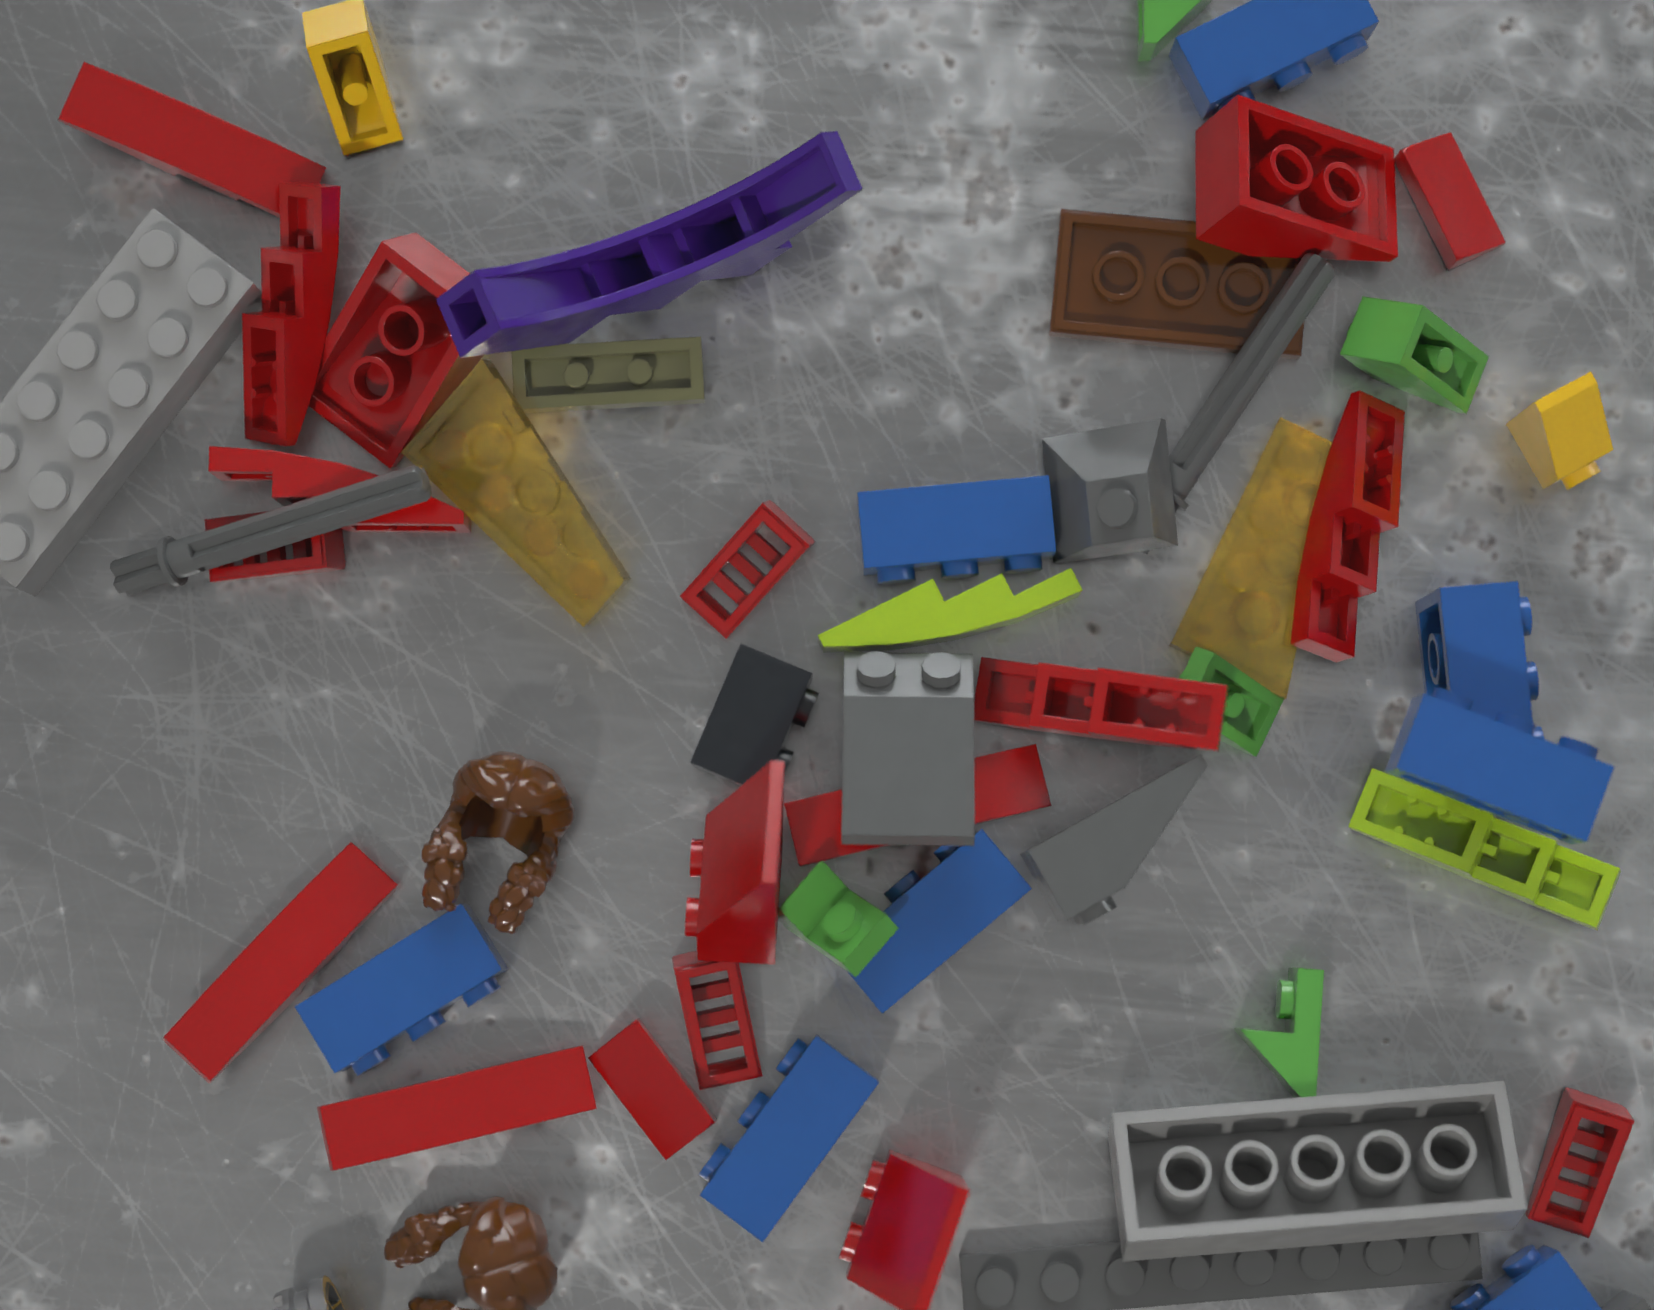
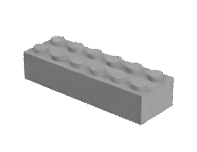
M154 208L149 211L0 402V577L15 588L35 597L242 332V313L258 312L262 307V292L251 280Z
M1505 1081L1117 1112L1111 1115L1108 1142L1123 1262L1513 1230L1527 1211Z

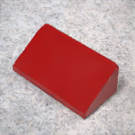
M1451 132L1412 144L1398 152L1395 157V165L1448 271L1505 245L1506 241Z
M640 1018L633 1021L588 1057L665 1160L717 1121Z

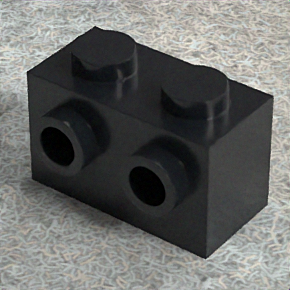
M740 644L690 761L692 766L741 786L770 761H784L785 777L794 755V751L784 748L793 724L803 728L806 727L819 696V692L809 689L813 679L812 673L749 646Z

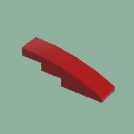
M83 62L57 119L174 176L180 174L232 200L237 201L241 199L279 218V183L300 181L320 184L327 168L210 113L86 62Z
M300 181L279 183L280 246L261 248L262 311L242 313L245 439L285 447L293 446L297 443L317 381L331 317L339 253L341 186Z
M1361 390L1350 394L1326 459L1310 515L1297 580L1290 640L1291 645L1336 663L1355 657L1358 598L1377 592L1380 533L1397 528L1399 525L1405 411Z
M209 446L208 471L220 481H272V498L282 506L379 476L342 463L281 451ZM431 496L425 502L345 526L342 529L345 532L471 533V519L464 511Z
M981 657L974 698V721L1042 732L1219 752L1229 686L1099 667L1097 670L1042 662H1039L1037 665Z
M1036 744L974 758L975 825L1052 806ZM842 789L784 803L799 867L890 846L842 844Z
M350 842L208 987L166 1033L163 1041L204 1080L211 1084L301 994L303 987L348 943L350 936L395 892L398 884L357 846Z
M583 1045L317 1107L330 1171L597 1109Z

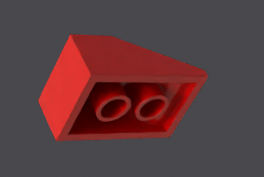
M1236 95L1195 130L1197 240L1240 254L1256 257L1302 258L1308 252L1329 260L1391 262L1398 257L1394 148L1241 95Z
M416 232L387 239L380 243L325 338L317 381L309 403L310 408L390 469L398 465L484 356L460 358L436 300L470 273Z
M770 761L706 815L704 839L692 838L690 877L701 878L699 898L687 897L685 936L697 937V960L775 965L783 853L784 761Z
M890 1149L885 1163L873 1159L860 1197L871 1200L863 1225L851 1221L838 1259L849 1262L846 1270V1279L899 1310H929L970 1193V1189L963 1177Z

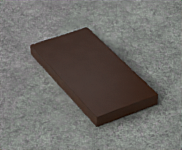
M1061 209L1049 336L1238 354L1302 258L1247 256L1197 240L1196 221ZM1304 322L1280 358L1298 360L1301 357Z

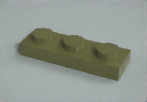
M701 336L561 344L511 351L514 410L516 414L705 403Z

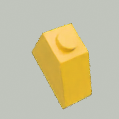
M347 0L303 12L306 48L343 156L404 140L382 55L364 0Z
M1591 371L1533 402L1506 423L1542 489L1561 480L1565 488L1569 490L1601 472L1596 461L1613 450L1598 383Z

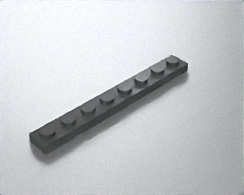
M1478 1233L1126 1262L1122 1261L1120 1241L959 1254L963 1310H1118L1483 1279Z

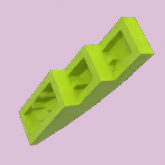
M1072 568L1016 595H1013L1003 573L946 601H944L934 579H931L819 634L818 642L824 653L892 651L950 642L1021 622L1078 598L1083 590Z
M1374 768L1371 769L1348 826L1356 832L1416 858L1596 931L1599 929L1621 874L1619 867L1560 846L1556 840L1495 818L1494 814Z

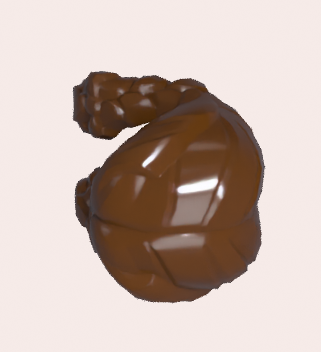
M498 751L481 759L469 760L456 773L452 784L453 794L450 806L441 822L432 831L429 842L425 843L422 849V860L424 863H427L424 872L426 882L422 890V897L425 908L430 907L434 911H455V902L458 899L460 884L465 875L463 862L467 858V844L464 840L469 837H503L510 845L526 854L527 859L521 863L514 862L506 874L507 879L499 886L497 897L490 902L488 922L494 924L495 928L500 932L514 934L523 924L526 918V911L533 906L534 897L539 898L545 891L547 883L555 876L557 868L555 858L559 854V843L574 821L575 809L572 806L571 797L567 793L562 780L552 768L539 761L526 759L522 755L513 752Z
M493 1197L485 1202L464 1201L457 1207L448 1205L440 1208L437 1212L427 1215L417 1214L407 1218L404 1221V1227L391 1233L389 1238L386 1239L384 1247L385 1259L389 1262H394L397 1268H403L407 1265L419 1264L425 1258L433 1257L440 1250L442 1243L446 1239L450 1238L462 1227L468 1226L459 1253L458 1266L461 1275L464 1277L462 1280L464 1289L468 1296L480 1306L476 1310H537L539 1306L549 1299L557 1285L558 1269L548 1251V1235L541 1217L525 1205L506 1202L503 1197ZM415 1297L408 1302V1310H475L455 1306L447 1300L437 1301L431 1298L425 1300L421 1297Z

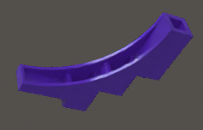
M838 131L820 132L797 149L767 167L679 211L621 234L575 249L529 261L474 270L436 300L460 358L568 344L610 315L661 309L701 281L752 275L792 247L790 243L792 237L863 189Z

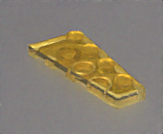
M481 359L401 453L415 466L424 468L429 479L451 501L464 511L476 525L583 627L587 626L595 620L629 582L631 577L491 359Z
M1280 417L1267 440L1169 646L1189 656L1192 655L1195 647L1214 652L1284 701L1287 699L1297 649L1296 646L1290 644L1298 574L1310 515L1332 442Z

